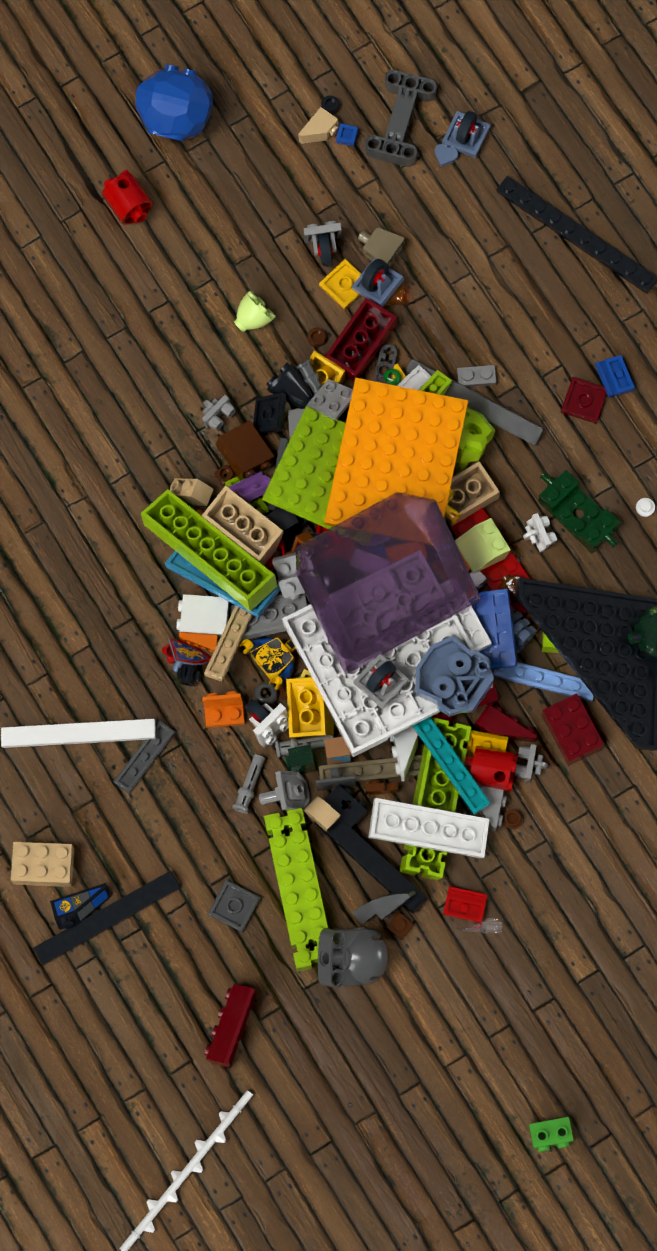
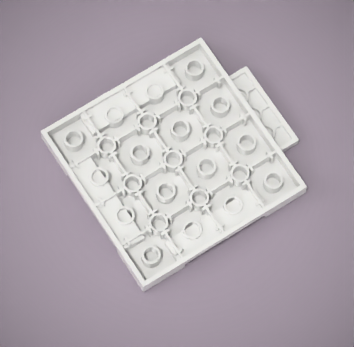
M421 550L282 618V623L305 663L353 757L441 712L437 709V704L415 694L416 667L431 645L453 635L470 651H481L492 645L456 577L439 585ZM379 654L393 663L409 679V682L383 709L353 683ZM462 662L456 663L458 667H462L464 665ZM442 685L440 690L445 691L447 687ZM463 685L465 692L470 685Z

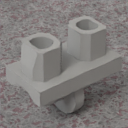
M226 395L219 401L215 398L212 402L205 400L203 404L206 408L202 411L205 416L202 420L207 429L211 427L218 431L224 424L219 417L224 414L231 418L236 411Z
M531 744L530 747H519L518 758L526 759L528 762L527 766L516 764L514 775L524 778V782L528 783L531 780L533 767L535 768V774L540 775L541 769H547L548 766L547 763L543 762L542 755H538L537 761H534L537 746Z

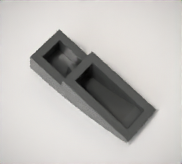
M409 890L389 893L362 905L352 913L361 925L368 922L375 915H378L382 920L414 896L416 892Z

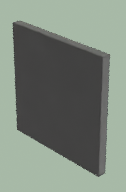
M338 767L330 768L331 779L316 780L317 791L332 790L338 785L342 788L344 786L347 788L356 787L355 776L339 778Z

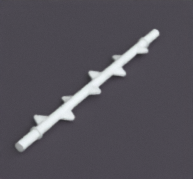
M247 1090L236 1105H233L230 1112L221 1111L219 1113L221 1123L207 1141H195L198 1152L182 1171L173 1170L171 1172L173 1183L158 1201L148 1199L147 1205L150 1211L135 1230L131 1231V1235L119 1248L121 1251H128L135 1241L140 1238L143 1231L151 1233L155 1231L152 1220L167 1202L176 1203L178 1201L176 1190L191 1172L201 1173L203 1171L200 1161L214 1143L226 1142L224 1131L239 1112H242L243 1107L252 1098V1093Z

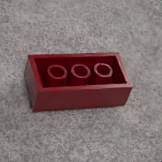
M365 298L325 357L346 371V378L355 382V378H361L397 326V316Z

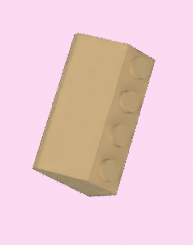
M227 486L221 490L202 514L208 522L263 565L276 552L284 533L282 529Z

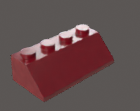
M233 984L232 989L228 988L225 999H227L226 1006L221 1007L218 1018H221L219 1025L214 1026L211 1034L214 1037L212 1044L207 1045L204 1053L207 1056L206 1060L208 1062L230 1069L257 995L255 989Z

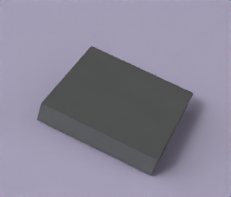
M225 880L208 915L243 933L261 897Z

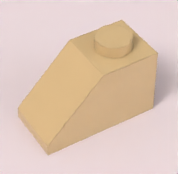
M320 107L298 134L299 142L303 144L326 141L331 136H335L339 130L338 119Z

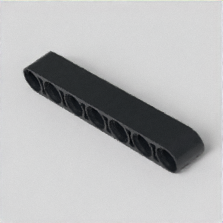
M341 818L327 832L315 822L328 837L389 893L414 890L416 894L402 904L411 913L414 914L427 900L413 884Z

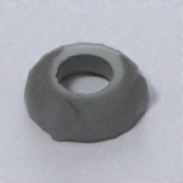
M269 682L260 683L254 691L256 702L261 706L265 703L269 706L273 705L279 697L278 690L274 689L276 686L273 683L269 685ZM265 688L271 690V696L268 698H263L260 695L261 691Z

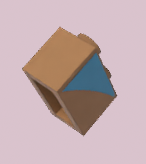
M343 737L324 739L328 765L351 763L353 756Z

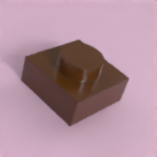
M398 912L386 928L402 940L414 924Z

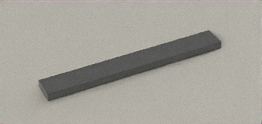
M411 359L404 374L407 376L418 365L431 376L436 370L415 359ZM451 379L452 383L447 389L445 396L468 400L467 407L483 414L487 421L534 446L537 444L544 430L543 427Z

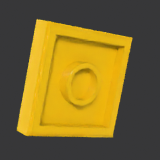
M344 259L319 283V286L346 310L361 296L352 289V285L360 277L361 273Z

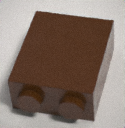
M250 421L220 435L216 442L217 448L240 481L256 474L260 470L265 471L272 465L274 455Z

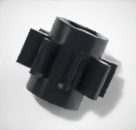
M184 664L183 668H178L177 679H180V684L194 686L195 682L199 683L201 673L197 671L198 667Z

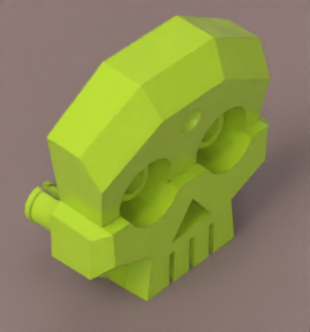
M468 407L456 457L457 463L454 467L456 473L459 467L461 468L460 473L467 468L469 462L479 461L486 445L493 439L495 429L483 414Z

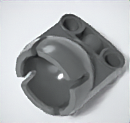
M368 927L324 928L320 933L318 945V980L320 984L339 988L341 986L373 984L380 979L379 976L384 974L388 961L387 947L383 940H379L381 937L379 932Z

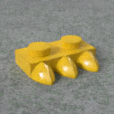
M471 730L469 742L467 743V756L474 757L476 746L506 751L508 737Z

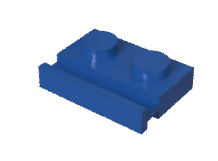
M621 355L596 362L595 367L608 398L628 393L635 389Z

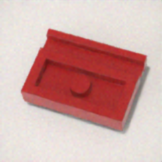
M449 886L443 915L482 923L487 894Z

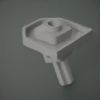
M275 772L278 787L274 791L259 795L261 805L278 801L281 803L282 810L289 811L298 808L304 810L310 802L307 781L299 772Z

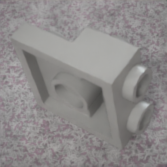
M309 549L273 558L272 563L279 578L277 582L284 598L289 597L290 600L299 598L302 593L307 592L308 595H312L318 592L322 580Z

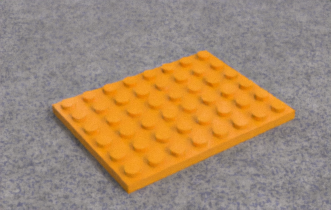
M355 378L324 524L438 547L468 400Z

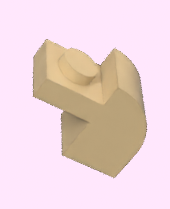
M318 796L303 810L309 816L308 819L311 822H316L326 832L340 818V814Z

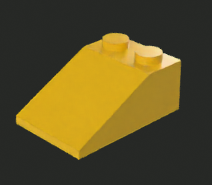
M312 677L286 679L289 737L304 738L334 735L333 717Z

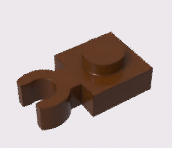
M379 780L369 781V784H365L366 795L399 793L397 782L384 784L380 783Z

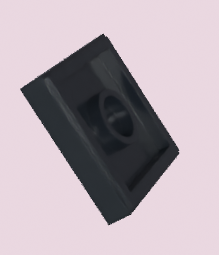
M281 392L256 398L253 426L259 435L283 430L287 394Z

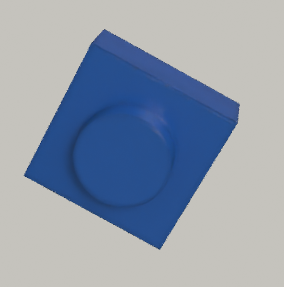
M340 123L336 143L354 147L358 127Z

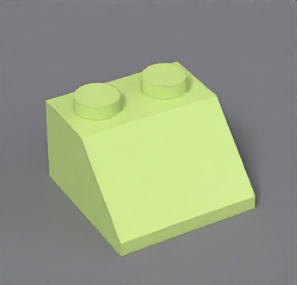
M491 518L475 525L454 541L473 574L504 560L511 550Z

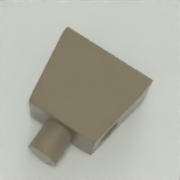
M376 228L372 235L363 230L358 237V240L365 244L363 247L364 256L371 262L373 259H382L389 267L405 245V238L381 228Z

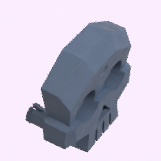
M454 635L430 646L416 667L415 694L437 704V709L449 717L459 713H474L493 685L494 677L490 668L489 658L477 650L470 651ZM462 662L464 665L462 667H458L456 663ZM444 685L447 687V690L442 691L440 687ZM463 685H470L465 692Z

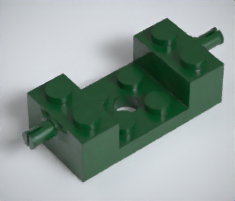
M567 470L554 479L546 472L540 476L548 485L539 495L538 502L589 552L593 553L605 541L613 548L617 546L619 542L612 534L619 529L620 521L608 509L603 511L579 488L580 482ZM575 510H581L583 511L584 516L582 518H576L573 515V512Z

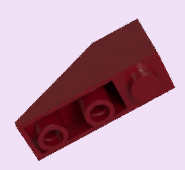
M487 705L475 722V727L480 731L508 737V740L535 743L537 738L534 730L527 726L524 728L518 724L519 721L513 716L507 717L503 714V710L496 705H493V707Z

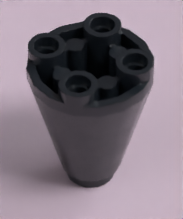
M287 362L280 369L281 374L277 378L273 376L266 383L268 386L266 390L271 394L285 393L287 394L286 401L299 409H305L314 395L304 382L299 370L296 369L295 364Z

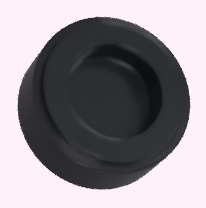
M326 96L321 101V107L333 115L339 110V101L334 96Z

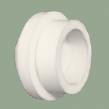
M642 498L637 502L636 511L640 516L649 517L654 513L655 504L651 499Z

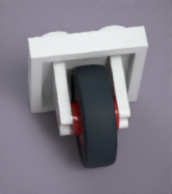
M254 700L246 704L245 708L251 715L249 720L256 727L253 732L259 744L264 748L272 745L276 741L277 736L289 728L288 712L281 703L274 710L266 703L261 706Z

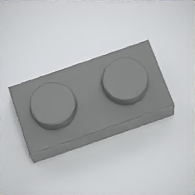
M495 365L457 368L458 383L466 387L496 385Z

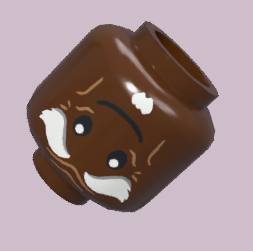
M508 574L500 579L502 583L498 586V589H509L510 602L516 603L518 602L516 599L517 579L520 577Z

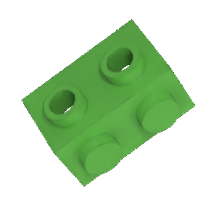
M569 1117L529 1124L533 1150L538 1149V1152L549 1151L551 1146H558V1149L570 1147L569 1143L574 1141Z

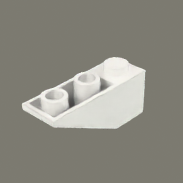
M412 726L389 737L390 742L394 741L392 754L393 758H397L398 763H395L396 774H400L401 781H405L418 747V734Z

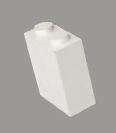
M183 594V600H179L178 611L181 612V619H177V630L179 632L215 634L220 639L228 623L230 602L221 597Z

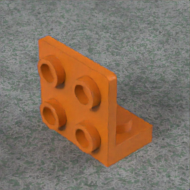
M236 691L226 692V695L209 693L206 697H202L206 728L245 725L241 693L237 694Z

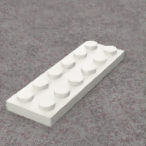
M375 798L368 838L484 858L489 819Z

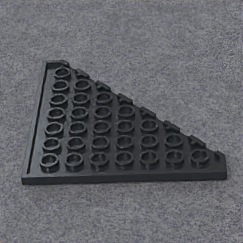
M526 578L517 579L516 599L636 749L657 750V613L653 615L650 613L651 610L657 608V599ZM632 633H639L640 640L633 642Z

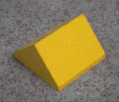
M313 351L310 363L315 372L319 373L318 379L322 386L328 379L343 384L346 380V371L323 355Z

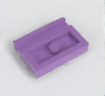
M259 472L229 486V489L246 502H251L253 499L264 495L271 479L263 475L262 472Z

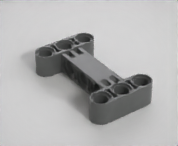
M390 70L385 75V88L388 92L397 94L385 138L376 135L367 137L365 140V152L374 159L411 167L417 162V149L414 145L404 143L417 99L426 102L433 101L436 97V83L429 78ZM390 80H396L397 82H396V83H390L389 81H390ZM408 84H413L414 87L409 88V87H407V85H408ZM427 88L432 89L431 92H426L424 90ZM370 145H377L378 147L373 149V148H370L369 146H370ZM393 149L395 152L389 153L387 150ZM409 153V154H412L413 156L409 158V157H405L404 155H406V154Z

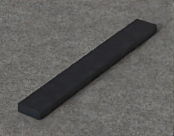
M169 871L33 949L42 966L179 890L180 887L172 872Z

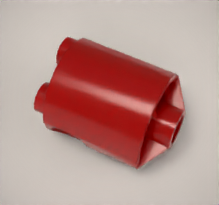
M124 170L116 178H109L104 182L105 188L102 191V196L122 224H137L147 218V213L151 210L153 203L133 174L128 170Z
M476 746L474 757L466 756L464 766L478 786L511 791L518 755L512 752Z

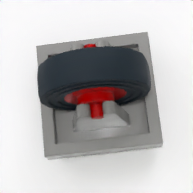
M329 221L322 226H318V224L307 225V228H303L304 242L313 243L314 255L321 257L323 266L332 265L331 254L337 252L335 239L341 238V223Z
M379 654L353 683L383 709L409 682V679L393 663Z

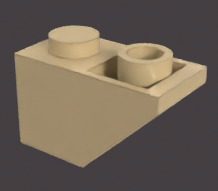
M175 478L170 486V491L182 501L195 506H207L214 490L199 479Z

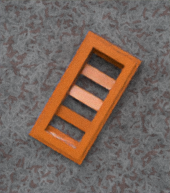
M179 632L180 641L214 653L219 642L218 635Z

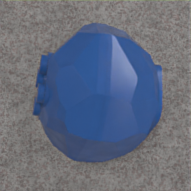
M166 64V68L164 67L163 70L151 74L137 87L136 110L148 130L147 133L185 141V139L196 137L204 129L212 111L213 93L205 81L196 75L197 71L184 68L183 72L179 71L178 66Z

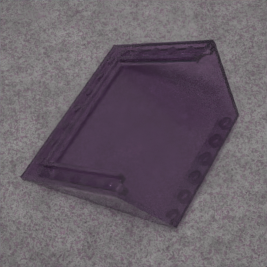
M396 492L295 547L296 576L345 675L375 659L379 654L382 655L482 600L436 500Z

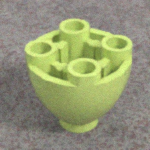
M249 291L239 304L237 318L234 323L241 331L245 332L246 330L258 329L267 325L276 316L270 309L265 308L266 303L260 297H256L252 291Z

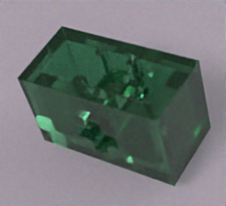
M311 744L288 749L289 755H285L288 771L292 770V772H299L300 774L315 771Z

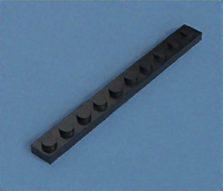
M506 176L496 189V192L644 293L647 294L657 282V276L509 176Z

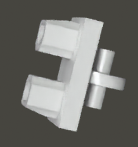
M538 513L533 514L532 518L526 522L528 525L525 527L527 533L523 535L524 540H531L533 545L536 544L539 552L545 551L557 541L554 532L546 533L545 528L550 525L547 516H539Z

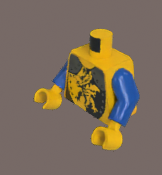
M270 637L251 641L245 639L239 645L240 647H246L243 651L244 654L252 650L250 652L251 657L270 679L269 685L271 683L276 684L275 690H278L280 685L286 682V679L291 678L295 667V659L291 653L296 650L291 639L285 644L278 637L275 639Z

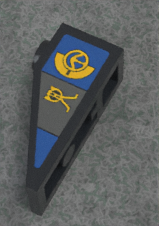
M107 883L50 901L59 930L68 929L79 924L108 900L111 894Z

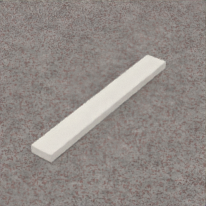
M155 719L1 728L2 748L156 739Z

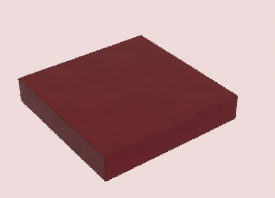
M572 377L561 413L597 424L607 394L605 388Z

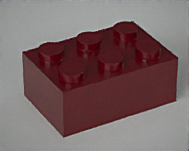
M574 694L542 710L541 716L568 766L603 749L604 743L578 694Z

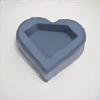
M438 144L435 147L434 153L440 167L457 160L458 151L455 148H448L445 144Z

